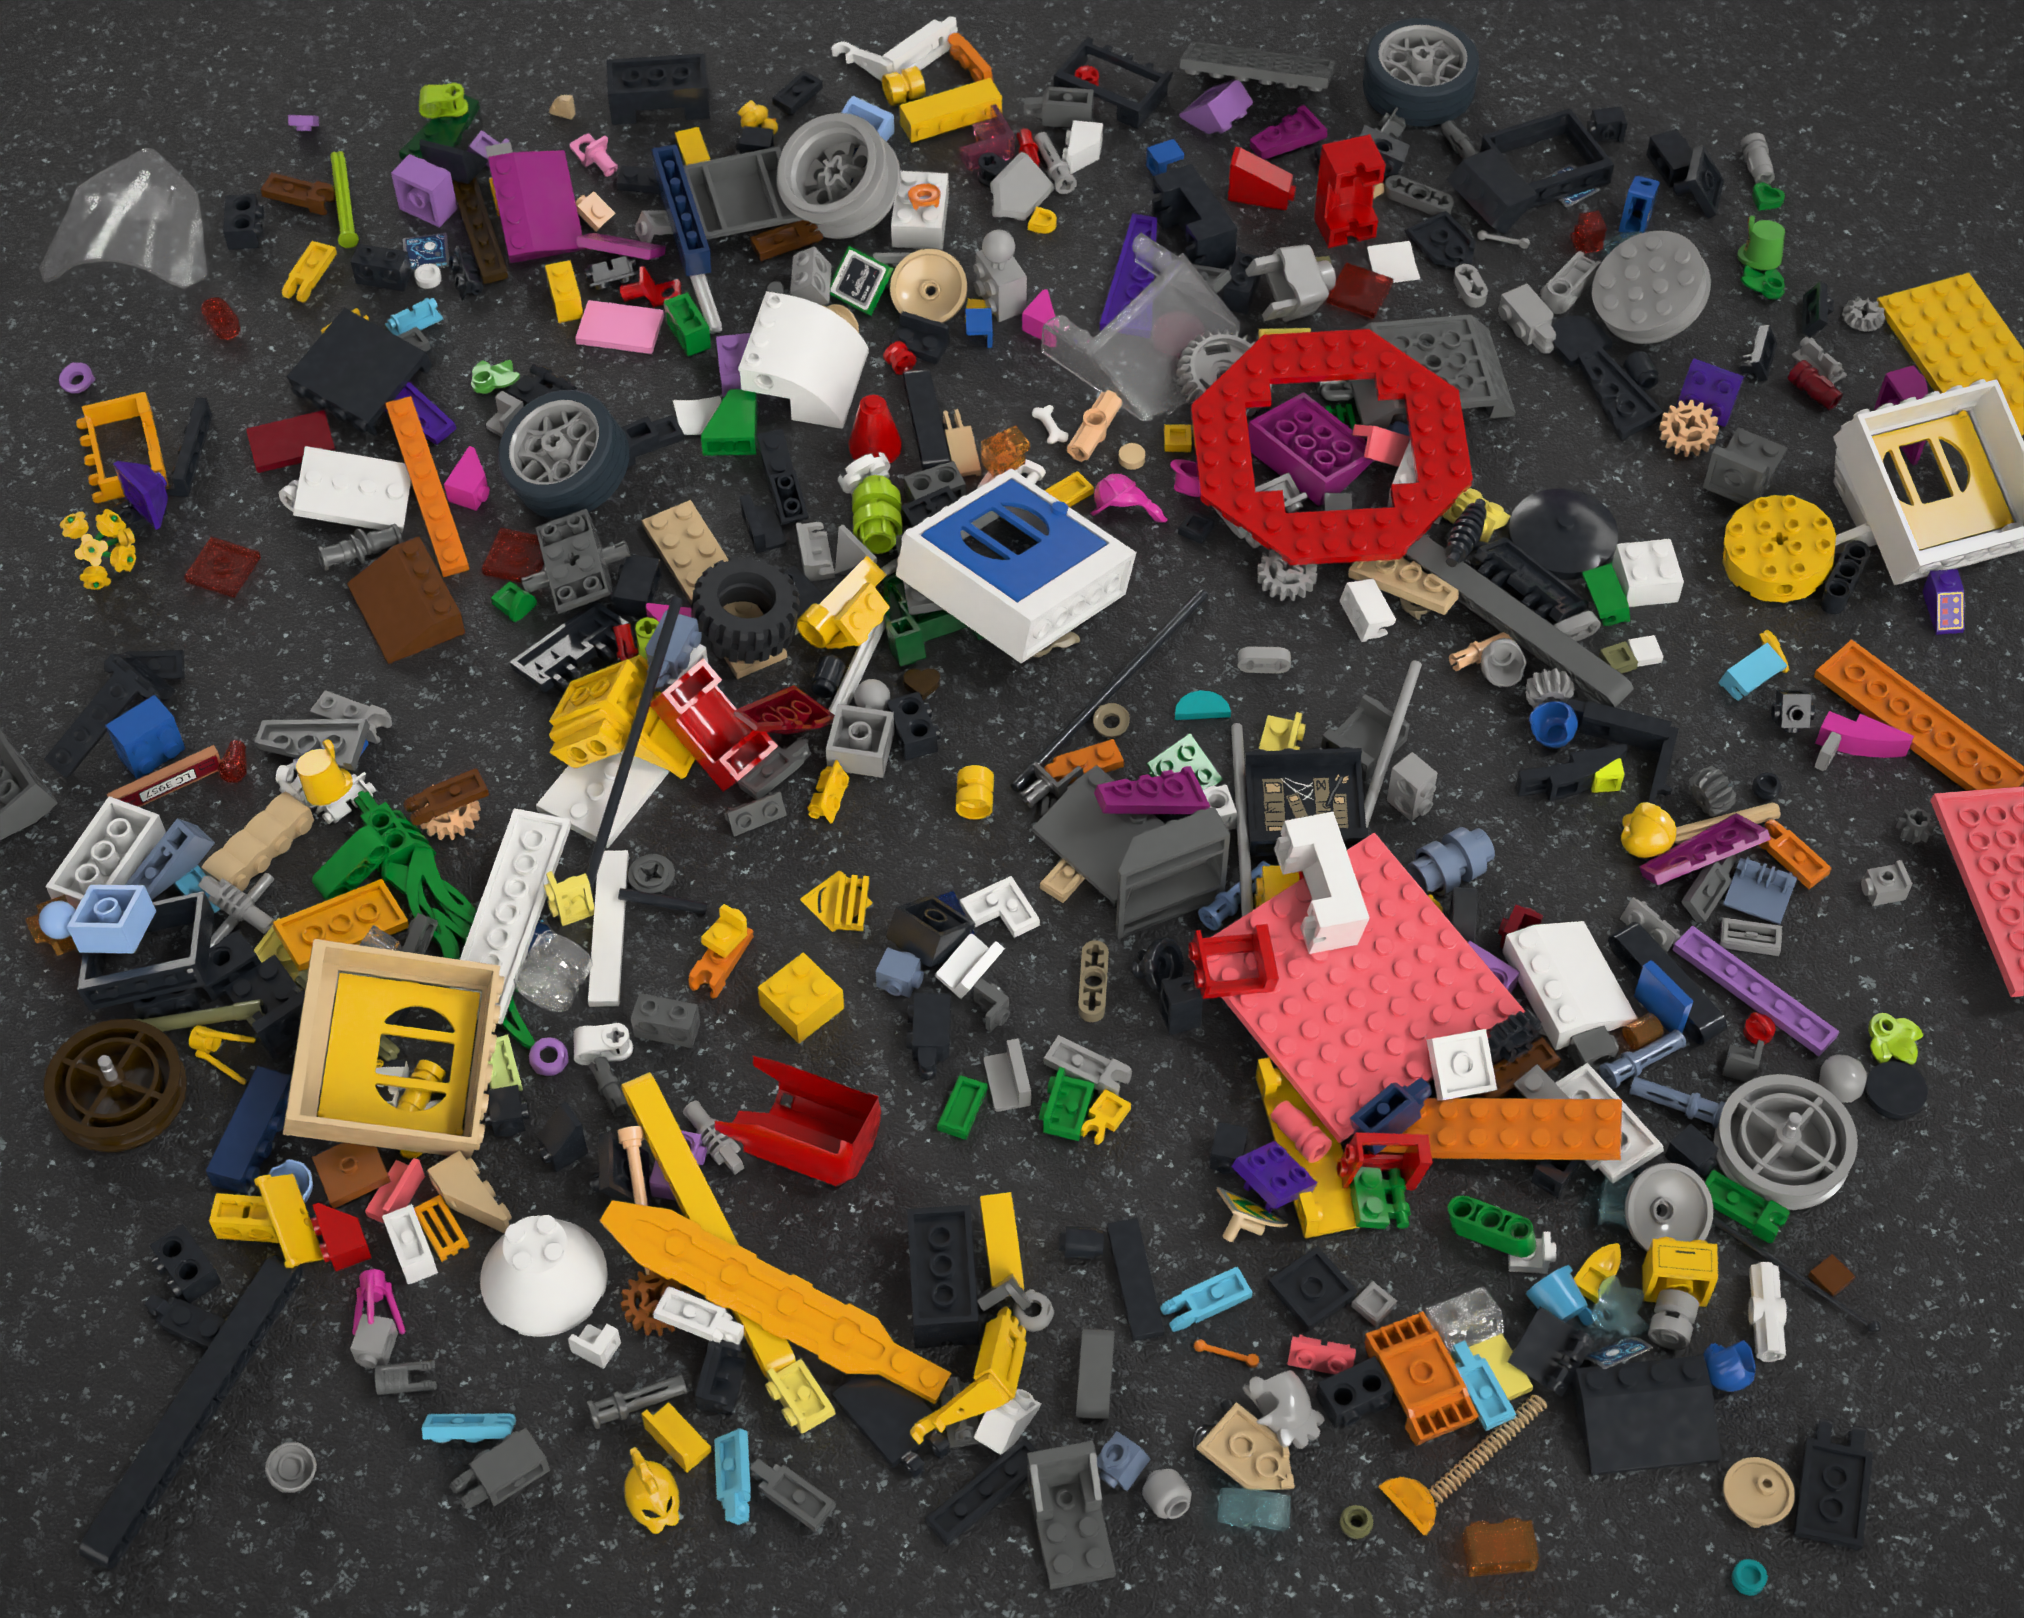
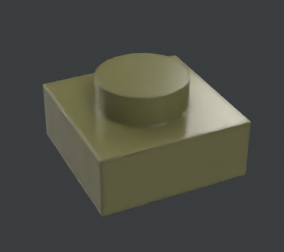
M1626 641L1600 649V659L1621 674L1637 669L1638 660Z

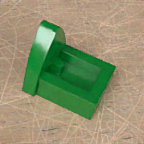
M511 581L491 597L492 605L508 615L509 619L513 622L519 621L537 604V600L533 595L522 590Z

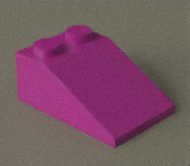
M1914 365L1886 373L1874 410L1887 403H1892L1893 406L1899 405L1902 401L1911 397H1916L1917 400L1922 399L1928 394L1925 377L1918 372ZM1926 440L1900 447L1912 465L1918 464Z

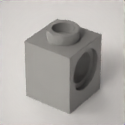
M362 1314L350 1348L355 1361L359 1365L366 1368L388 1365L398 1335L393 1319L374 1316V1323L370 1325L367 1322V1314Z

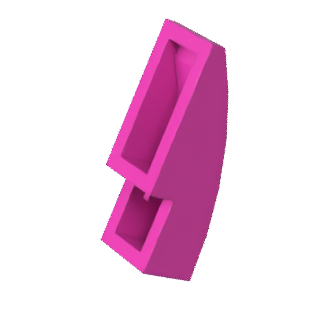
M1829 711L1820 728L1815 744L1823 746L1833 731L1841 735L1842 738L1837 750L1839 752L1866 757H1906L1914 736L1862 714L1859 715L1855 722Z

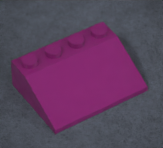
M564 150L512 152L488 157L510 263L585 250V248L576 245L577 236H581L582 232Z
M1304 392L1253 419L1248 425L1251 453L1280 476L1290 473L1297 489L1301 493L1306 492L1308 498L1318 506L1323 505L1325 493H1341L1374 461L1364 458L1367 441L1352 435L1353 430Z

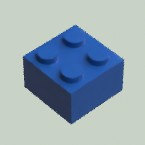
M155 695L105 725L118 758L136 779L152 772L156 767L185 750L173 715Z

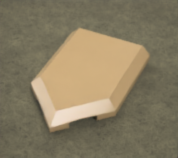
M1237 1402L1196 1448L1248 1491L1294 1489L1295 1487L1289 1462V1447H1282L1277 1439V1434L1266 1425L1258 1424V1419Z

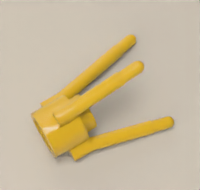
M201 1025L195 1026L189 1036V1046L197 1050L195 1056L205 1059L234 1080L245 1085L247 1083L246 1079L209 1053L218 1050L221 1039L255 1043L256 1039L244 1035L220 1032Z

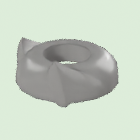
M1029 1289L1025 1294L1031 1303H1037L1041 1306V1313L1036 1317H1029L1015 1302L1012 1315L1019 1320L1018 1326L1023 1325L1026 1331L1035 1332L1049 1325L1054 1316V1309L1052 1303L1045 1295Z

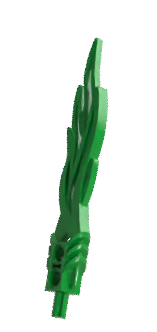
M363 790L358 792L354 802L363 813L360 815L363 827L368 825L374 826L390 847L389 855L378 865L377 871H382L384 881L386 883L389 882L408 898L413 918H416L418 913L422 914L421 908L428 917L437 920L438 924L431 941L440 948L444 958L460 960V951L456 939L465 945L477 911L465 896L448 882L441 879L434 858L436 852L429 845V842L422 835L417 825L415 826L412 822L408 821L400 810L392 811L386 802L378 806L368 791L365 793ZM424 882L427 884L437 904L447 916L435 908H430L423 892ZM518 981L514 989L515 992L520 991ZM512 995L508 1009L518 1030L506 1017L502 1026L516 1041L530 1050L535 1040L519 1015Z

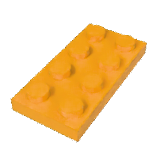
M382 879L273 922L275 933L298 971L309 968L314 939L365 946L407 929L409 926L408 919Z

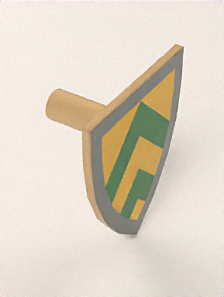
M1217 1187V1192L1231 1212L1234 1213L1222 1236L1224 1239L1234 1242L1240 1228L1257 1235H1262L1265 1225L1273 1227H1286L1288 1225L1286 1221L1271 1212L1268 1213L1263 1207L1237 1194Z

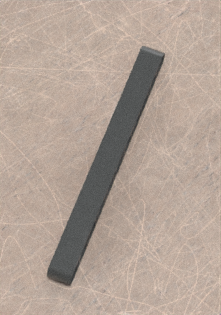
M1425 534L1418 541H1415L1403 556L1410 563L1415 561L1421 565L1422 571L1425 573H1433L1458 590L1457 600L1499 631L1505 632L1513 641H1516V643L1551 668H1557L1558 672L1566 671L1567 675L1571 677L1573 684L1601 704L1616 708L1634 690L1632 683L1624 675L1466 563L1459 562L1455 567L1448 566L1446 564L1447 556L1445 549Z

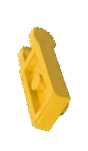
M312 241L290 272L289 278L282 289L283 297L290 299L296 292L297 284L301 286L297 291V301L303 303L307 301L311 294V289H314L336 256V247Z

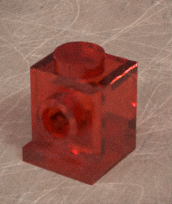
M1599 210L1579 214L1578 223L1574 226V232L1570 234L1577 252L1588 253L1603 249L1607 227Z

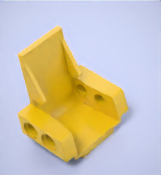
M638 655L571 681L549 720L553 725L549 736L555 742L549 753L569 766L579 768L620 753L622 749L624 750L647 678L648 660ZM660 691L654 692L652 701L661 694ZM650 706L634 756L665 768L680 779H683L687 776L695 758Z

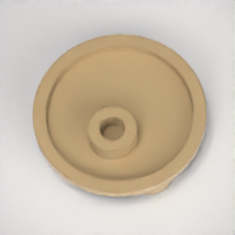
M1751 1457L1736 1462L1728 1470L1723 1483V1494L1729 1508L1737 1517L1751 1527L1757 1528L1781 1521L1790 1512L1794 1503L1795 1492L1790 1477L1779 1465L1764 1458Z

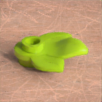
M1878 1013L1873 1016L1869 1022L1868 1031L1872 1037L1870 1049L1875 1059L1881 1064L1888 1062L1893 1056L1907 1064L1913 1065L1916 1063L1918 1050L1914 1041L1923 1037L1921 1029L1906 1018L1895 1019L1887 1013ZM1882 1024L1887 1027L1888 1031L1883 1028Z

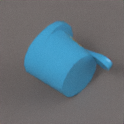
M1570 1265L1552 1272L1525 1293L1537 1309L1542 1307L1564 1322L1569 1321L1577 1314L1581 1322L1587 1326L1593 1324L1596 1320L1594 1312L1587 1307L1588 1304L1571 1275L1573 1269Z

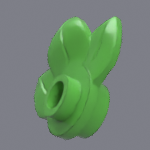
M482 360L472 370L471 386L475 392L486 394L490 393L494 388H504L514 384L520 378V374L513 372L511 360L494 366Z

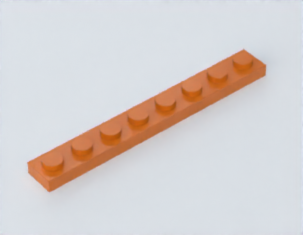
M409 396L385 403L443 577L470 570L412 397Z

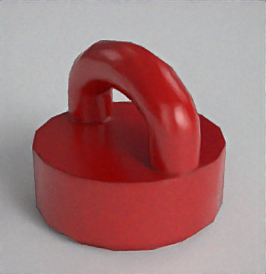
M1753 1012L1750 1015L1743 1029L1745 1037L1753 1044H1757L1758 1040L1764 1041V1044L1769 1043L1776 1030L1775 1023L1771 1018L1757 1012Z

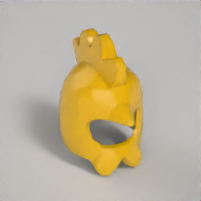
M636 1447L630 1449L633 1467L628 1472L625 1480V1501L633 1517L641 1524L647 1526L651 1533L658 1534L663 1530L665 1524L675 1526L679 1521V1490L669 1470L660 1463L645 1461ZM672 1496V1506L666 1513L667 1503ZM642 1510H651L660 1515V1517H647Z

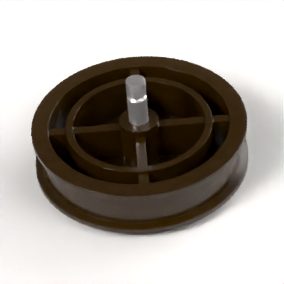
M113 1019L99 1022L74 1034L54 1054L44 1078L45 1101L62 1133L77 1145L100 1152H117L132 1149L157 1137L174 1121L182 1108L187 1092L185 1068L172 1041L158 1028L132 1019Z

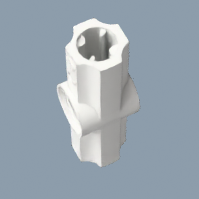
M1760 1262L1751 1265L1749 1269L1751 1297L1749 1300L1748 1317L1750 1325L1754 1326L1756 1358L1761 1359L1763 1362H1775L1776 1360L1784 1359L1786 1355L1784 1339L1786 1302L1784 1298H1781L1778 1266L1773 1265L1772 1262Z

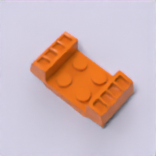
M1423 1311L1380 1329L1365 1333L1366 1352L1369 1358L1376 1357L1394 1387V1392L1407 1415L1405 1429L1415 1446L1474 1423L1478 1419L1479 1415L1459 1371L1438 1332L1432 1327Z

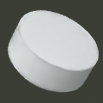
M424 264L415 270L416 283L421 288H434L441 282L440 269L434 264Z

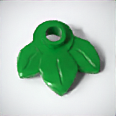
M1748 265L1745 266L1743 271L1744 277L1740 279L1745 286L1762 292V295L1768 299H1779L1783 296L1785 292L1784 278L1778 270H1766L1763 274Z

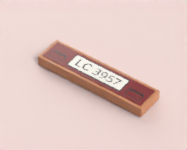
M213 745L108 793L107 796L141 807L213 774L224 767L218 751Z

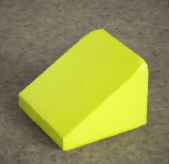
M1621 758L1614 760L1595 773L1591 787L1592 793L1619 791L1621 789L1624 778Z

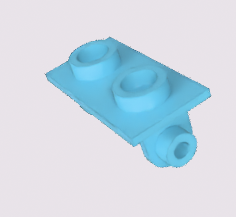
M425 298L423 301L412 306L413 311L407 308L395 315H390V319L387 320L385 326L392 334L398 336L416 326L419 330H422L443 320V317L436 310L438 305L435 299Z

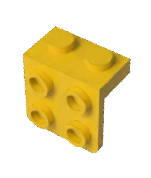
M871 582L864 583L833 620L839 627L840 632L826 645L827 649H841L853 645L860 646L868 639L869 632L883 621V615L890 607Z

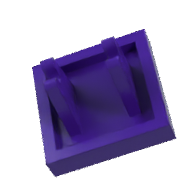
M1694 358L1690 364L1676 408H1678L1679 401H1682L1686 406L1690 400H1693L1694 406L1697 407L1702 402L1704 403L1703 410L1706 411L1711 408V417H1717V424L1726 427L1744 376Z
M1276 1141L1236 1158L1232 1165V1168L1246 1181L1243 1188L1247 1192L1253 1188L1267 1202L1264 1209L1268 1213L1272 1212L1273 1209H1278L1298 1199L1301 1193L1312 1192L1317 1185V1182L1308 1174L1307 1170L1301 1167Z

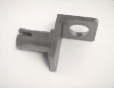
M1035 762L1033 767L1038 780L1021 792L1020 797L1025 804L1028 802L1027 805L1030 808L1049 792L1059 799L1071 787V785L1068 787L1067 785L1073 778L1077 777V780L1084 775L1083 768L1077 766L1062 780L1057 782L1044 768Z

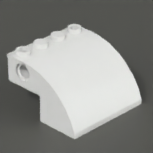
M766 291L738 368L741 378V390L789 398L792 420L843 429L868 355V346L855 328L833 311L803 298Z

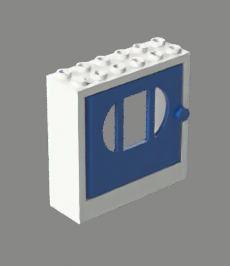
M1009 469L1003 474L997 475L985 485H980L970 494L962 496L950 506H945L935 515L927 517L915 527L907 529L901 540L902 546L897 559L896 576L1018 662L1023 663L1124 596L1136 552L1069 508L1066 503L1059 501L1013 469ZM1001 516L1039 543L1022 554L1016 555L980 529ZM971 535L1006 560L982 556L971 550L964 543L963 539Z

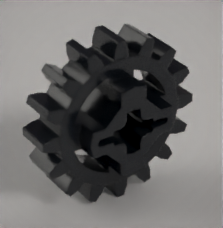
M1526 1010L1524 1013L1519 1011L1516 1015H1510L1503 1022L1493 1026L1490 1030L1491 1037L1488 1038L1493 1065L1503 1059L1513 1062L1517 1057L1531 1050L1533 1039L1539 1037L1540 1034L1538 1032L1543 1029L1542 1022L1533 1012Z

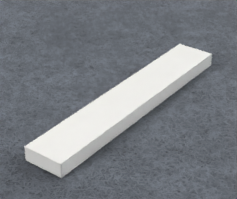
M628 850L604 851L597 873L588 994L589 1007L619 1006L626 901L619 900L618 895L620 888L627 889Z

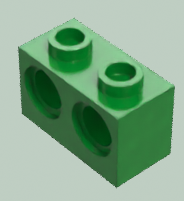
M688 292L665 300L666 323L686 355L691 356L710 349L709 326Z

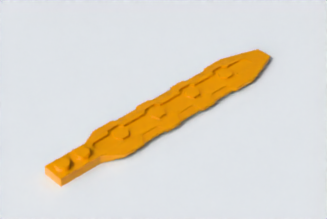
M612 1200L600 1219L601 1224L638 1264L668 1280L674 1279L705 1296L706 1300L725 1309L729 1308L761 1325L762 1329L780 1339L786 1338L818 1355L819 1360L846 1374H879L934 1404L937 1403L948 1383L947 1380L951 1377V1372L895 1344L878 1318L850 1303L846 1305L813 1288V1284L794 1274H786L758 1259L757 1255L749 1250L723 1241L701 1229V1225L670 1209Z

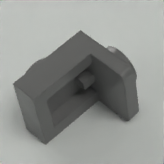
M981 978L974 985V1002L988 1011L985 1016L986 1029L992 1032L997 1025L1002 1026L1010 1015L1009 997L996 984H989Z

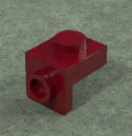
M1515 905L1510 918H1503L1499 927L1498 934L1502 936L1500 948H1504L1507 934L1532 925L1541 924L1543 915L1531 908Z

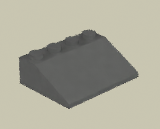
M1096 765L1071 785L1034 825L1032 832L1115 904L1117 903L1118 872L1132 838L1142 831H1151L1165 824L1154 814H1103L1094 791L1098 784L1115 780Z

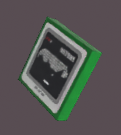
M848 246L830 284V295L868 315H872L893 272V268Z

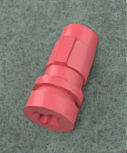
M1289 1101L1280 1103L1273 1110L1271 1119L1291 1141H1294L1295 1148L1310 1163L1320 1160L1329 1151L1332 1141L1317 1126H1312L1313 1122Z

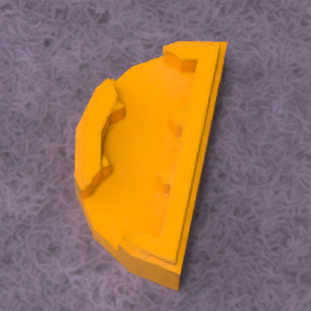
M1406 1477L1388 1479L1378 1486L1423 1535L1429 1533L1434 1525L1436 1508L1434 1498L1427 1487L1417 1480Z

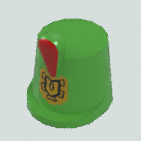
M1749 216L1748 240L1746 244L1739 248L1737 253L1738 260L1744 265L1759 270L1777 268L1782 262L1785 229L1779 223L1770 220L1754 223L1755 216Z

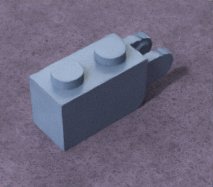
M667 610L664 612L645 648L649 668ZM678 614L655 691L664 690L671 678L678 679L682 669L685 670L688 667L690 654L693 648L699 646L702 636L701 632H699L697 619Z

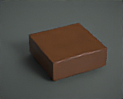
M1831 1254L1811 1270L1808 1277L1819 1288L1834 1297L1853 1282L1855 1275Z

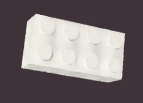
M109 796L46 885L52 901H64L77 909L90 885H125L166 833L160 816Z

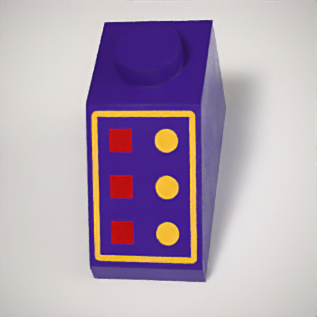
M1958 570L1930 571L1922 592L1935 634L1963 633L1964 588Z

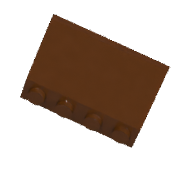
M419 536L393 546L347 583L388 664L465 634L461 612Z

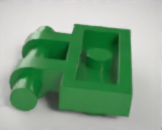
M1360 1167L1350 1183L1356 1227L1386 1229L1390 1224L1389 1219H1396L1397 1227L1400 1229L1409 1227L1408 1217L1411 1212L1409 1204L1405 1202L1404 1192L1406 1191L1405 1180L1401 1178L1400 1169L1392 1168L1388 1170L1389 1180L1382 1179L1381 1168ZM1385 1194L1392 1195L1393 1204L1386 1203Z

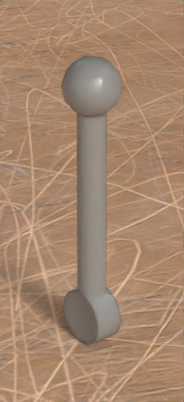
M1480 230L1477 233V237L1480 240L1491 239L1517 244L1523 249L1528 248L1530 244L1527 238L1518 240L1488 234L1484 230Z

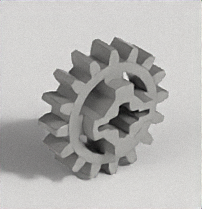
M1270 550L1269 557L1262 556L1261 564H1258V583H1262L1263 591L1270 590V597L1278 594L1281 601H1284L1286 596L1295 601V595L1304 598L1306 591L1312 592L1313 584H1316L1317 565H1289L1282 560L1280 554Z

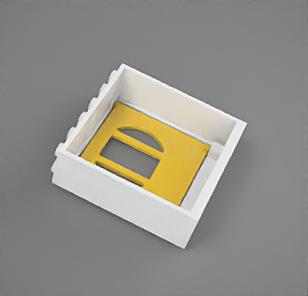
M1981 379L1965 388L1962 385H1958L1942 394L1939 391H1934L1918 400L1916 397H1911L1895 406L1892 403H1887L1871 412L1869 409L1861 410L1853 415L1854 419L1841 426L1842 429L1833 437L1894 585L1927 577L1930 571L1956 569L2024 550V441L1997 379L1989 382ZM1939 439L1951 444L1965 461L1968 480L1963 492L1958 487ZM1924 440L1929 442L1951 494L1950 498L1922 504L1899 450L1901 446ZM1887 452L1892 457L1911 505L1900 501L1896 496L1883 465V459Z

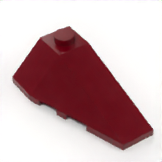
M795 685L736 709L733 714L755 731L792 734L822 728L833 723L835 716Z

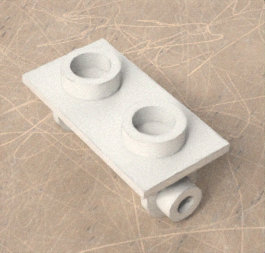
M365 772L359 776H356V774L351 775L353 785L349 792L331 804L318 805L316 813L319 814L324 811L325 813L322 816L328 824L332 822L337 823L352 812V809L346 803L350 800L356 808L358 807L354 802L358 792L363 790L365 793L368 791L373 797L376 789L370 782L364 783Z

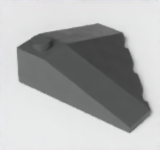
M0 729V840L36 823L41 817L47 815L58 802L21 753Z

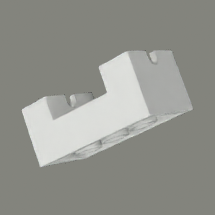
M1334 812L1284 821L1281 829L1282 837L1278 838L1274 850L1283 875L1303 871L1312 898L1307 910L1308 916L1304 917L1300 927L1308 953L1313 954L1358 945L1370 917Z

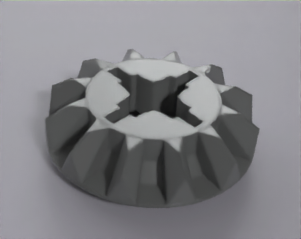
M648 854L641 856L629 868L628 879L631 888H635L637 891L653 894L662 892L664 894L667 887L673 886V879L675 877L674 866L669 859L662 855ZM654 872H656L657 879L652 878L650 881L647 882L646 874L652 875Z

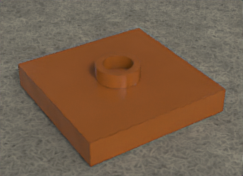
M343 1142L312 1157L333 1209L391 1182L379 1150L375 1146Z

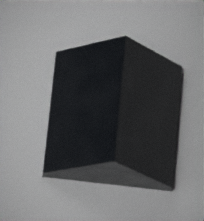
M420 139L419 145L422 158L428 163L449 171L452 180L469 184L488 162L487 158L468 151Z

